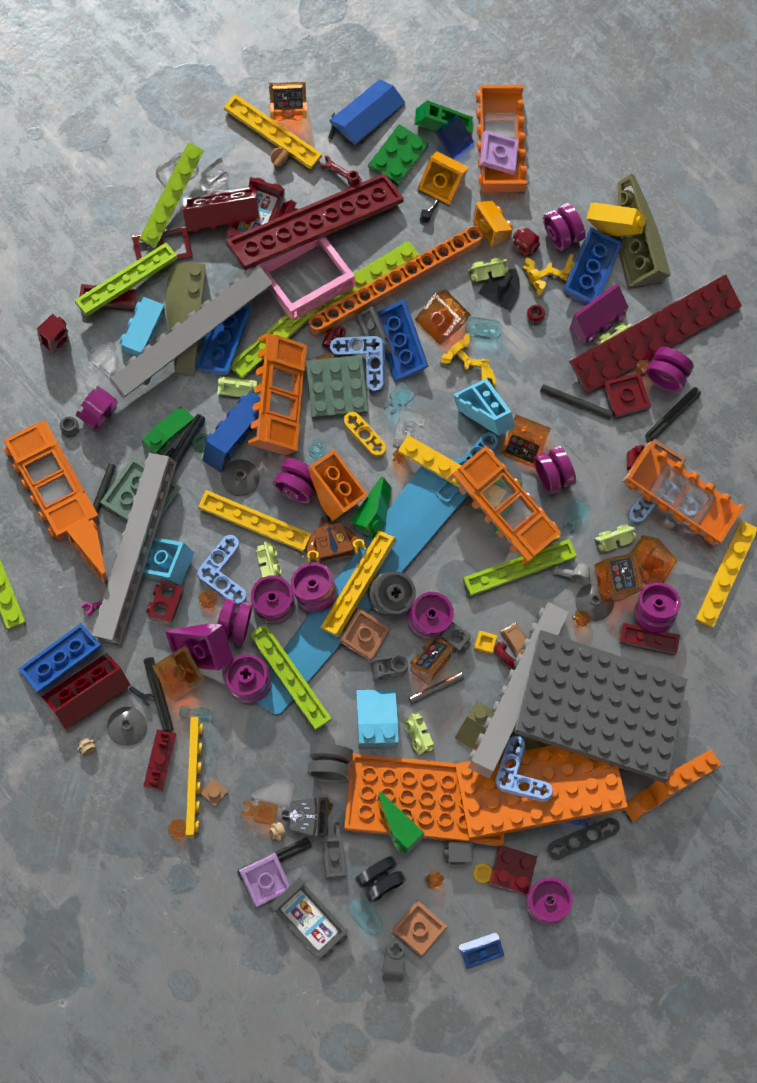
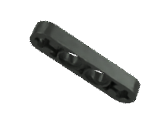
M607 818L554 840L548 846V855L552 859H561L611 838L620 830V824L615 818ZM608 823L615 825L613 832L606 830L603 832L605 836H602L601 830L606 828ZM589 830H595L598 833L596 840L588 838L587 832ZM572 837L578 838L580 846L572 847L569 844V839ZM562 841H565V845L569 850L568 852H566V848L560 850V855H557L556 852H552L554 848L553 845H556V847L558 848L563 846L564 843Z

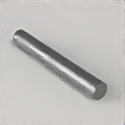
M461 672L410 696L409 700L413 704L463 680L464 676Z

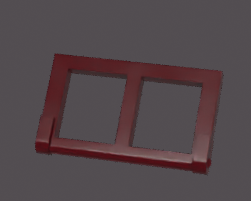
M186 226L164 230L159 240L160 246L164 244L163 236L182 233L186 253L177 254V260L193 258ZM141 235L132 236L137 261L142 258L139 245Z

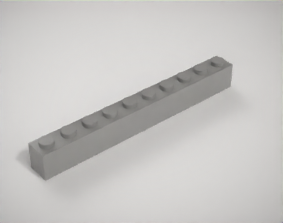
M258 265L256 268L247 269L244 272L245 276L241 279L238 277L229 283L231 287L226 291L224 288L215 294L216 298L211 302L208 299L201 304L200 307L202 309L197 313L195 311L189 313L185 317L187 320L182 324L178 322L170 328L172 331L168 335L163 333L156 339V344L152 347L149 344L141 350L142 354L136 358L134 355L126 361L127 366L123 369L118 367L114 370L109 381L120 395L125 398L268 289L273 282Z
M149 453L145 460L143 474L138 482V490L133 498V506L127 517L125 531L122 533V541L116 552L114 567L110 572V580L104 591L105 596L99 607L97 621L93 626L92 636L101 641L119 645L122 643L177 462L169 456Z
M549 602L545 608H540L537 615L539 621L538 623H533L529 631L532 636L530 639L526 638L522 646L524 652L523 654L519 653L514 662L517 667L515 670L511 669L506 679L509 681L508 686L503 685L499 696L502 698L500 702H495L491 710L494 715L492 718H487L483 726L486 731L484 734L480 733L475 743L479 746L476 751L472 749L468 760L471 761L468 769L488 779L491 777L518 720L538 633L540 630L558 635L569 612Z

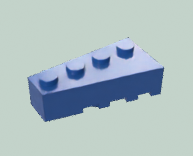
M251 391L246 396H241L236 408H231L226 416L227 418L224 421L221 420L216 426V431L206 437L202 461L220 473L223 471L226 459L231 460L238 444L242 446L249 431L252 432L254 430L251 428V423L259 418V412L253 411L252 407L260 401L259 396Z

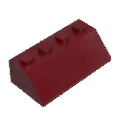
M256 187L183 199V215L187 231L198 232L206 227L215 229L224 224L232 226L241 221H256L260 218Z
M106 653L41 697L64 729L75 725L84 716L90 715L99 706L109 702L117 694L124 692L131 684L120 666Z

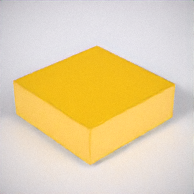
M479 630L474 650L492 655L498 636Z

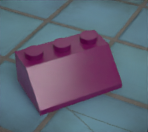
M616 283L573 315L569 329L583 345L588 341L590 343L597 339L599 333L602 331L607 332L614 322H620L627 316L628 304L620 286Z

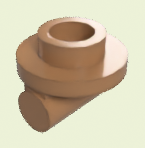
M276 148L271 153V162L279 168L286 163L290 153L283 148Z

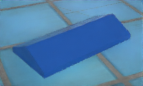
M379 79L332 117L329 122L356 145L401 108L405 101L394 85Z
M589 227L563 291L577 302L589 304L600 296L622 246V242Z
M403 299L378 311V316L393 350L391 354H388L386 351L385 354L394 380L397 382L417 376L429 365L406 300Z
M245 305L206 335L195 366L197 370L215 376L229 374L250 317L252 306Z
M80 623L18 670L30 686L39 694L102 646L87 628Z

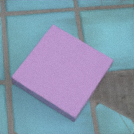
M485 130L482 136L480 165L513 175L516 172L518 140Z
M276 853L239 870L255 907L279 897L290 886Z

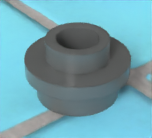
M65 417L60 422V430L65 435H73L79 429L78 421L74 417ZM68 424L73 425L71 429L66 428Z

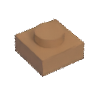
M212 779L200 795L216 807L226 796L228 790Z

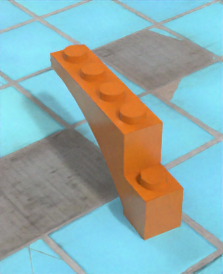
M710 749L671 771L665 783L655 781L647 789L634 795L626 802L628 810L625 811L634 822L688 786L715 771L722 764Z

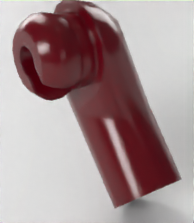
M343 326L329 329L321 344L322 347L330 349L332 340L344 337L346 329Z
M637 445L627 452V470L631 469L644 449V445Z
M499 641L494 646V652L511 669L515 666V659L505 652L507 645Z

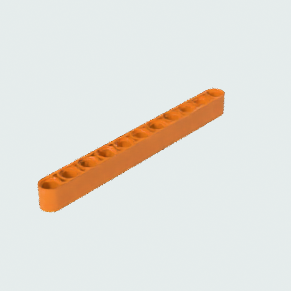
M477 226L469 227L312 315L309 319L310 334L319 337L327 333L329 329L345 323L365 309L377 305L475 250L481 244L482 230ZM470 236H476L478 239H471ZM459 244L462 248H457L454 245ZM445 253L447 256L442 257L439 254ZM424 262H430L431 265L427 266V265H424L423 263H424ZM413 270V271H415L416 273H415V274H409L408 271ZM398 279L400 282L394 283L392 280ZM383 288L385 291L379 292L376 289ZM361 297H368L369 300L363 301V300H361L360 298H361ZM350 305L353 309L347 310L345 306ZM335 314L337 318L332 319L329 315ZM319 323L322 326L316 328L313 326V324Z

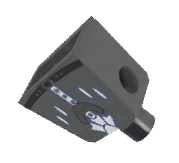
M328 797L291 801L290 809L282 811V819L290 821L291 830L313 836H327Z

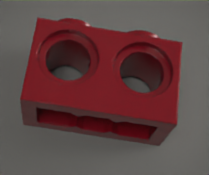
M52 313L37 328L40 344L54 355L69 340L66 328L67 323L60 316L57 318Z
M161 579L160 585L156 584L153 595L155 598L153 603L149 602L146 610L149 620L171 627L184 594V587ZM165 591L173 593L171 597H164L162 594ZM159 608H163L166 610V613L158 615L156 611Z

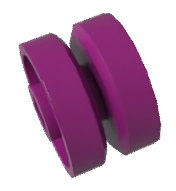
M566 203L558 207L557 212L552 210L543 215L545 230L551 242L558 250H564L570 247L572 242L575 244L585 239L586 233L583 222L571 204Z
M660 347L657 349L653 361L649 364L645 373L657 386L671 392H680L687 381L686 378L690 376L694 364L683 353L669 347Z
M561 446L550 449L549 455L541 453L534 456L537 475L549 494L560 491L561 485L567 488L576 484L573 465Z
M285 459L281 466L282 473H278L273 481L274 487L295 501L309 503L314 495L313 489H315L308 470L309 465L296 459Z
M315 562L300 566L291 578L293 593L299 605L305 611L312 613L322 612L330 608L338 596V588L331 572L323 564Z
M277 575L265 576L260 578L251 590L253 609L262 621L269 624H278L292 615L295 608V598L290 584L284 578Z
M664 583L646 585L641 590L634 609V617L637 623L643 629L650 632L660 633L667 631L673 626L680 609V596L675 589Z
M438 592L421 594L407 612V622L410 629L416 635L429 639L440 636L450 626L454 617V609L451 602L445 595Z
M225 598L217 624L223 625L227 640L230 637L231 631H233V644L243 646L250 623L252 604L242 602L236 613V601Z
M244 654L235 657L227 665L225 681L233 697L238 701L246 704L256 703L269 693L271 677L264 662L259 657Z
M552 877L543 878L536 882L528 893L526 900L527 911L531 918L537 923L546 926L561 922L571 910L573 903L572 892L568 885ZM546 899H551L553 901L552 904H548Z

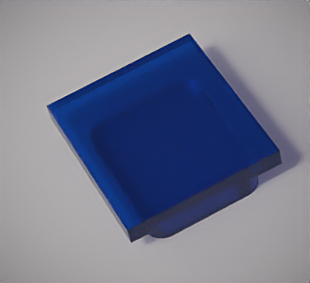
M458 115L435 132L451 159L457 157L474 143Z

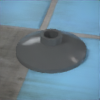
M238 459L231 461L222 471V484L233 495H248L258 486V469L247 460ZM243 473L244 476L242 478L237 477V474Z
M591 583L579 590L576 596V607L584 618L598 621L606 618L612 612L614 598L607 587L598 583ZM597 597L599 602H593L592 598Z
M122 707L115 710L107 722V731L111 739L117 744L124 746L139 742L145 735L147 728L144 715L133 707ZM126 721L130 723V726L127 728L123 727V723Z

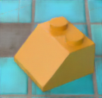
M436 152L430 157L417 189L450 205L462 185L469 167Z
M493 201L477 202L473 220L482 230L491 247L493 248L510 239L513 227L503 217L501 208L496 206Z

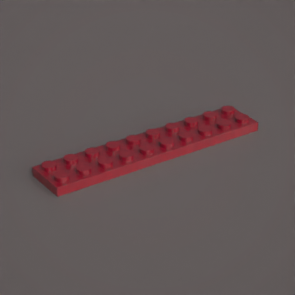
M383 173L226 240V246L242 268L247 270L403 203L404 198L386 174Z
M723 274L608 340L569 360V363L585 394H588L604 385V381L615 379L654 357L658 348L672 347L736 311L742 305L727 275Z

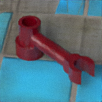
M324 156L328 163L319 162L322 169L332 170L346 178L349 188L362 183V178L357 171L352 170L349 172L341 168L329 156Z

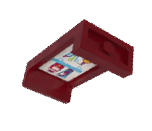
M250 177L248 188L256 187L260 218L254 222L241 221L236 225H232L227 231V239L276 219L285 197V189L279 184H270L261 178Z

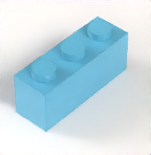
M143 297L142 301L137 303L135 307L136 314L134 318H130L127 325L128 331L120 339L122 352L131 356L139 357L142 354L141 350L151 343L165 313L164 304Z

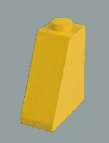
M600 203L590 204L586 218L597 230L610 237L642 234L646 223V217L636 208Z

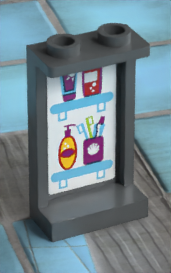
M300 877L269 905L317 960L321 957L326 959L333 952L331 948L336 943L340 945L348 938L346 934L349 930L341 925L307 888L305 882Z

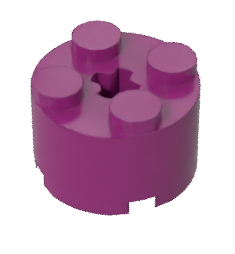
M96 386V390L93 389L80 405L83 409L81 412L77 410L76 417L94 430L96 428L101 430L106 423V416L108 414L111 416L116 411L117 399L100 386Z

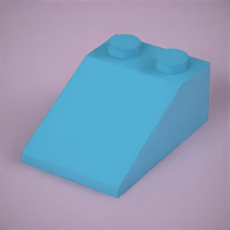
M154 537L142 576L161 582L162 579L181 586L194 551L183 542Z
M395 689L356 690L358 748L398 747Z

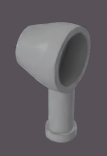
M580 563L574 570L561 568L557 565L555 567L554 575L570 577L573 582L580 585H586L590 581V567L586 564Z

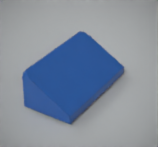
M496 933L459 945L467 969L505 956L500 938Z

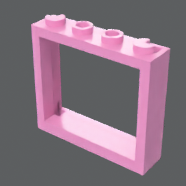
M325 236L259 264L273 282L268 289L292 321L297 320L356 286L355 275ZM321 245L343 275L291 303L269 273L314 247Z

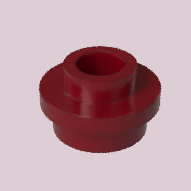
M540 305L530 306L527 310L529 321L533 323L543 321L545 317L543 307ZM536 312L539 314V316L535 317L533 316V313Z

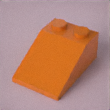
M335 449L308 467L320 504L332 521L368 496Z
M84 517L67 530L68 538L77 552L104 585H106L108 580L98 537L100 535L98 527L93 520L89 521Z

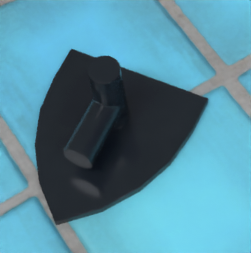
M516 268L508 269V273L505 276L490 277L478 293L511 311L520 290V281Z

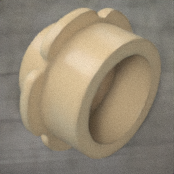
M89 738L82 740L77 750L83 756L91 754L96 750L95 740H89Z
M280 822L271 824L269 834L273 840L281 841L282 838L286 837L285 829Z

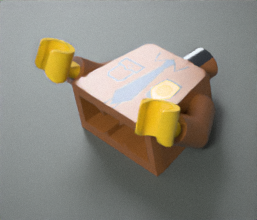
M328 515L323 516L319 519L321 527L316 528L315 534L310 536L307 545V563H310L311 560L323 563L353 555V550L357 554L359 553V548L366 550L365 543L348 527H343L342 523L332 524V520Z

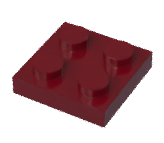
M640 372L604 381V388L615 418L651 408Z
M498 846L489 884L522 895H528L538 856L506 846Z

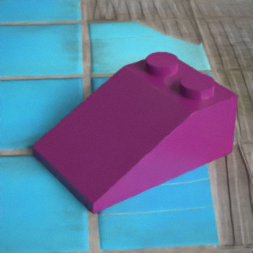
M207 623L171 629L165 632L177 666H181L178 658L186 651L196 668L219 671L234 659L225 630L221 624Z

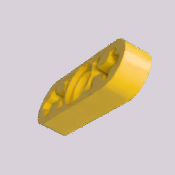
M347 413L344 417L345 428L372 457L381 458L386 450L383 440L358 413ZM349 419H356V425L359 427L356 432V426L353 423L349 424ZM362 431H368L370 437L362 439L359 434ZM373 444H374L376 447L381 446L380 452H379L378 450H376L375 452L373 451V450H374Z

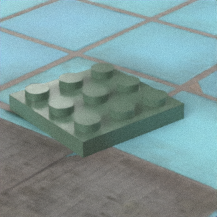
M362 355L306 361L312 418L342 415L349 412H368Z
M132 457L100 502L102 506L126 521L133 506V498L138 490V482L142 477L144 464ZM172 481L161 516L180 490V486Z

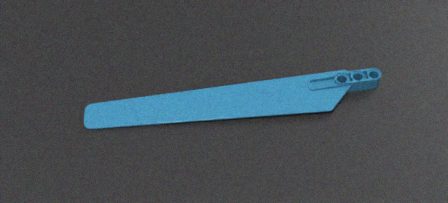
M485 433L464 458L451 460L462 466L484 446H487L495 453L498 437L494 433ZM492 441L494 445L487 446L484 442ZM421 466L387 510L385 524L380 531L395 537L397 541L376 576L386 572L402 573L469 494L466 492L463 495L459 491V487ZM368 536L364 541L366 550L359 548V553L354 554L336 578L335 584L338 588L336 600L373 541V537ZM368 589L356 607H359L366 613L372 609L368 600ZM333 605L322 612H311L284 647V651L307 684L342 644L338 641L340 636L332 635L321 628ZM270 666L268 669L271 677L269 693L257 703L271 714L280 715L294 699Z

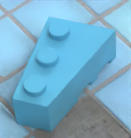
M487 378L453 395L458 411L495 434L501 435L515 428L512 412Z

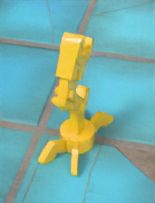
M574 254L569 256L564 270L552 268V263H549L546 269L538 271L536 268L534 269L535 261L529 258L525 259L526 265L524 264L522 268L527 270L530 282L537 289L538 297L541 296L546 282L542 281L541 278L554 275L567 281L575 263L572 261Z
M469 333L464 335L463 340L452 346L447 354L442 355L441 364H450L452 357L458 356L464 362L466 370H468L469 366L480 367L481 381L487 378V380L491 381L492 386H495L496 379L493 369H490L488 364L490 360L471 359L462 351L470 343Z

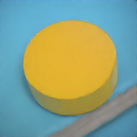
M486 863L476 865L473 870L474 880L480 884L488 883L492 873L491 866Z

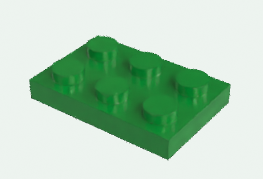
M399 124L370 161L368 168L379 175L385 173L393 184L399 186L428 148L429 143Z

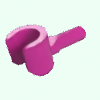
M103 600L93 604L85 602L81 607L86 608L90 606V610L85 612V614L92 615L95 609L100 607Z

